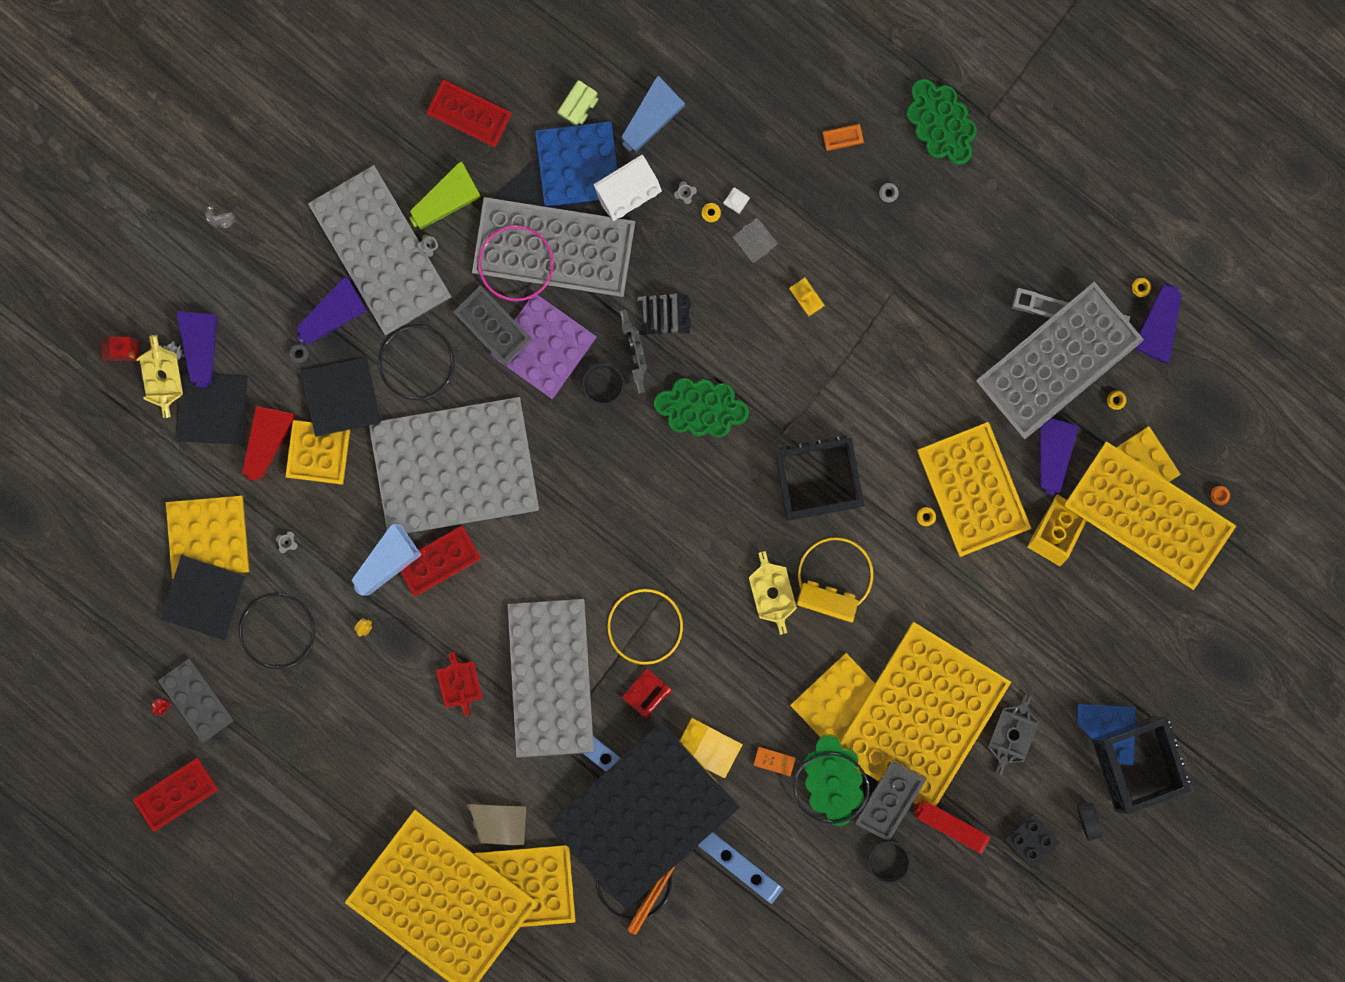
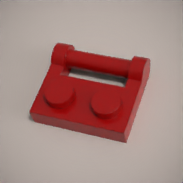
M646 669L622 698L648 720L652 716L651 713L673 690L649 669ZM658 685L662 690L645 709L640 705Z

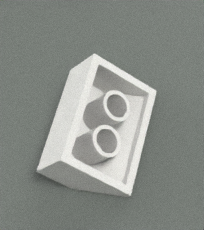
M643 155L593 184L602 207L613 221L623 217L626 213L662 192L656 176Z

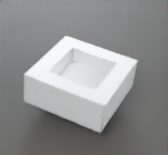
M734 187L723 204L740 214L750 197Z

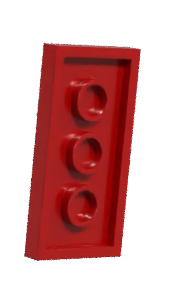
M446 80L442 81L426 113L496 148L512 115L511 112Z
M460 526L418 550L421 556L400 572L412 594L416 597L481 560V557L464 527Z
M196 758L133 799V802L151 830L155 832L219 789L199 758Z

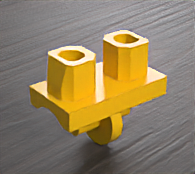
M803 278L789 288L808 317L825 306L806 278Z

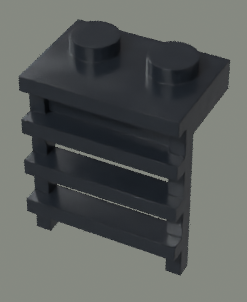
M665 294L638 297V301H643L644 331H639V335L690 334L691 319L689 317V309L691 308L689 295ZM660 299H663L664 330H661ZM650 300H653L654 330L650 329Z

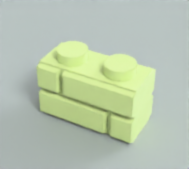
M578 80L557 113L575 126H578L579 123L583 124L588 117L586 112L589 107L593 108L598 101L596 96L598 94L595 90Z

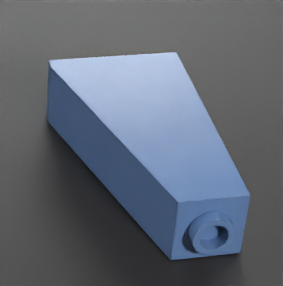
M659 76L653 82L622 136L624 141L622 145L629 152L632 150L636 153L685 107V103Z

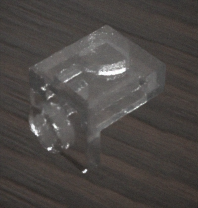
M211 206L207 207L208 212H205L208 224L211 223L213 227L221 226V228L232 226V222L236 221L233 212L215 216Z

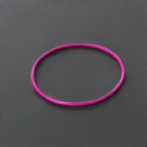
M508 226L494 232L485 241L479 254L478 268L483 283L494 295L509 301H524L538 295L547 286L553 274L554 258L549 244L538 232L524 226ZM508 229H524L536 234L545 243L550 253L551 269L547 281L537 292L524 298H508L495 292L487 284L481 269V258L487 243L495 235Z

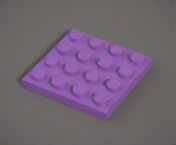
M536 295L529 299L515 319L533 340L506 367L553 400L597 337L542 297ZM491 352L490 355H491L492 357H494L496 360H498L499 362H501V361Z

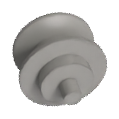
M173 341L168 346L163 347L176 353L177 360H180L181 357L185 358L182 344L177 347L175 346V341Z

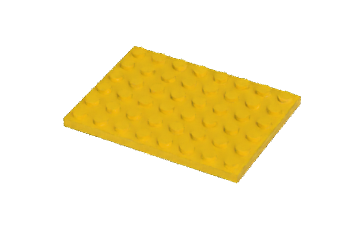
M912 622L841 739L842 748L854 750L858 755V764L866 774L877 781H880L892 759L925 776L926 781L913 803L917 804L923 799L936 806L1008 689L1011 681L915 622Z
M417 810L413 811L345 901L353 910L449 982H479L538 904L536 900Z

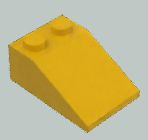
M1057 494L1034 532L1027 548L1061 566L1068 559L1087 520L1065 507L1064 504L1067 500Z
M691 718L680 739L682 744L705 769L723 778L726 777L743 745L694 718Z

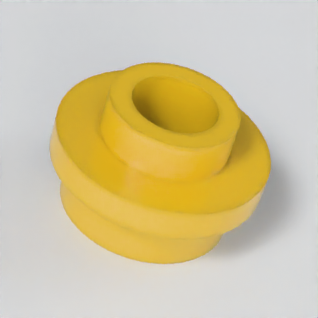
M708 203L703 207L702 217L705 221L715 222L720 218L721 210L718 205ZM713 209L715 211V214L713 216H709L707 213L708 210Z
M1138 278L1132 284V292L1137 297H1145L1151 291V284L1145 278ZM1139 284L1144 286V291L1138 290Z
M1112 391L1107 397V404L1110 408L1119 410L1125 406L1126 396L1121 391ZM1114 397H1118L1120 399V402L1118 404H1115L1113 402Z
M924 507L917 513V521L922 526H930L936 520L934 510L929 507ZM924 513L929 514V520L925 521L923 519Z
M365 618L361 619L354 628L359 637L362 635L366 636L372 629V622Z

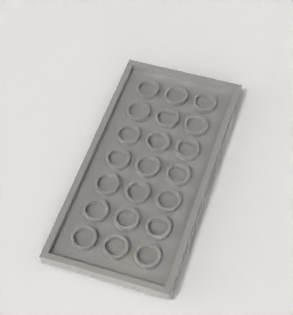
M374 165L308 203L385 336L451 298L450 293L428 256H426L424 251L418 249L417 244L419 241Z
M484 197L473 263V274L480 275L478 268L479 254L485 241L494 232L508 226H524L535 230L543 236L552 250L554 269L547 285L624 297L635 221L619 218L613 221L610 217ZM508 229L498 233L487 243L481 258V269L485 276L544 285L550 273L551 258L547 246L536 234L524 229Z
M1093 282L976 381L1020 435L1026 439L1144 341V339L1100 287Z
M584 599L508 604L516 757L594 753Z

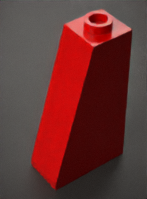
M109 337L102 341L101 360L137 361V358L140 356L141 342L130 337Z
M256 406L242 474L247 475L246 479L258 481V478H264L293 424V420H295V414Z
M923 799L914 808V817L980 854L983 853L991 838L982 831Z

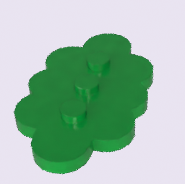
M928 79L918 80L911 89L914 102L907 109L908 120L916 125L915 133L917 138L922 142H926V149L931 157L941 159L947 156L955 165L966 164L972 156V148L969 143L975 138L977 133L976 125L973 121L967 119V107L963 103L957 102V94L952 87L943 85L936 88L932 81Z
M687 378L679 379L674 383L672 391H662L654 400L656 411L660 415L668 416V424L673 431L683 433L689 430L697 437L704 436L707 433L716 438L724 437L730 431L731 425L744 423L749 415L747 405L742 401L734 400L735 394L732 387L725 383L714 386L705 379L699 380L696 383Z
M826 734L818 739L816 751L809 753L804 760L806 762L811 757L822 753H839L852 758L858 763V755L850 748H842L840 740L836 736ZM830 755L818 757L804 766L808 774L805 786L811 792L810 805L814 811L826 813L828 821L848 818L852 815V809L862 805L864 792L860 785L863 775L854 763L843 757ZM850 820L842 823H836L833 825L843 826L846 825Z

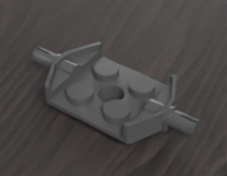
M627 310L619 311L624 336L632 335L628 336L630 348H635L636 354L632 355L635 368L639 367V369L632 370L634 383H636L638 394L645 393L643 376L647 366L639 330L629 321Z
M1024 694L1021 705L1002 708L1000 718L990 744L987 747L998 759V765L994 772L996 774L999 772V775L1002 776L1005 766L1009 763L1025 761L1039 721L1028 708L1032 696ZM1016 729L1019 732V738L1013 741L1009 738V732Z

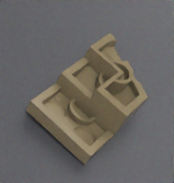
M467 804V808L471 811L474 819L472 823L477 831L479 843L524 845L526 806Z

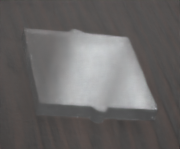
M758 218L749 225L743 226V229L733 236V239L752 263H755L764 255L767 256V252L778 245Z

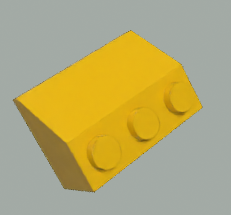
M812 581L802 584L796 605L853 623L859 601L855 599V595L845 592L843 596L836 593L837 589L827 586L824 590L818 588L819 584Z

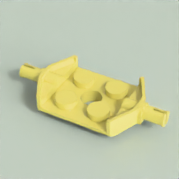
M157 335L149 336L150 350L137 358V361L140 360L146 393L143 398L160 406L163 418L171 417L169 405L183 395L177 355L159 346ZM159 370L166 373V379L159 377Z
M766 551L763 552V556L760 552L758 553L761 562L760 567L749 577L759 618L776 622L780 635L783 634V631L785 634L788 633L785 619L797 609L786 567L770 564ZM771 587L778 590V596L774 599L769 598L767 595V590Z

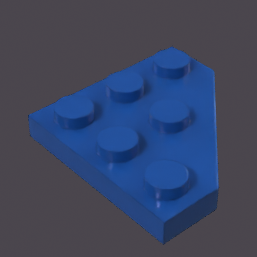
M1078 704L1077 724L1090 739L1133 724L1136 720V707ZM1135 736L1113 744L1119 764H1134Z

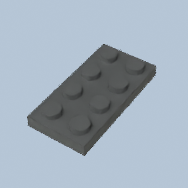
M479 286L453 312L505 366L533 340L482 286Z
M190 658L158 680L202 743L234 721Z
M892 759L866 805L857 817L855 824L886 841H890L924 785L926 777Z

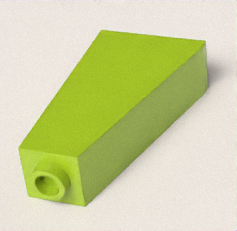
M462 162L458 163L410 211L413 216L409 218L414 227L419 226L420 230L481 198Z

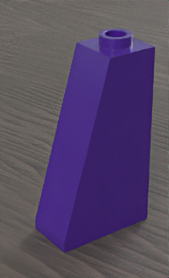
M347 277L343 278L297 327L298 333L296 335L301 344L305 342L309 346L367 312Z
M1164 284L1161 287L1139 331L1144 341L1134 348L1164 364H1168L1171 358L1182 294L1178 291L1179 288L1172 284Z
M177 311L190 381L195 384V387L207 388V385H212L218 316L216 314Z
M1050 418L1039 428L1040 488L1044 489L1043 493L1055 495V492L1060 493L1079 426Z

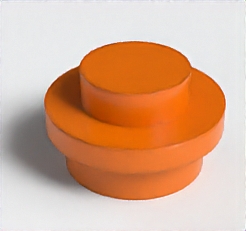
M1217 486L1211 491L1210 497L1216 505H1224L1229 501L1230 493L1226 487Z

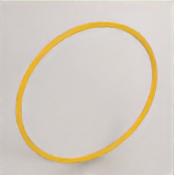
M840 537L826 538L813 544L804 553L798 567L800 589L802 587L801 567L807 554L820 543L830 540L845 541L856 546L865 555L870 567L869 587L865 595L858 601L859 605L869 594L873 583V567L867 553L857 543Z
M639 589L625 594L615 603L609 614L607 630L610 642L619 655L630 662L648 665L666 659L675 651L682 637L683 621L678 607L668 596L652 589ZM638 592H652L663 596L674 606L680 620V633L675 646L662 658L649 662L636 661L621 653L614 644L610 631L612 614L617 605L629 595Z

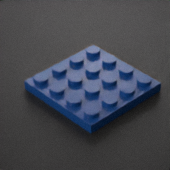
M611 122L535 131L545 207L600 201L593 184L617 170Z

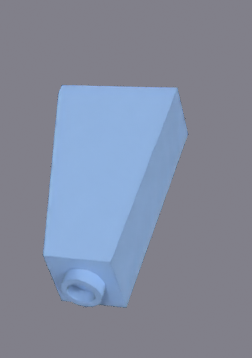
M393 524L389 527L353 577L354 589L358 594L362 596L372 594L421 556L401 524Z

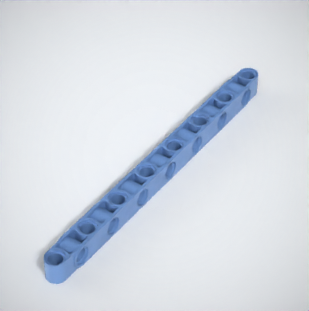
M594 736V753H583L604 771H607L621 759ZM607 753L611 756L609 764L601 762L600 757L602 754ZM714 832L698 845L769 903L773 904L784 890ZM723 850L731 852L732 855L729 860L721 858ZM754 874H759L762 877L759 884L751 882V877Z

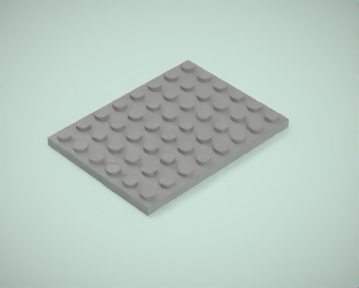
M520 397L384 420L381 423L369 425L387 530L393 524H401L406 533L540 511Z

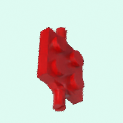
M452 652V655L451 653L447 654L450 665L444 669L437 670L436 673L445 708L461 706L463 717H466L467 714L468 716L472 715L469 704L474 700L482 699L483 696L474 661L458 663L456 652Z

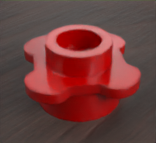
M159 698L151 705V713L156 716L163 715L168 711L171 703L163 698Z

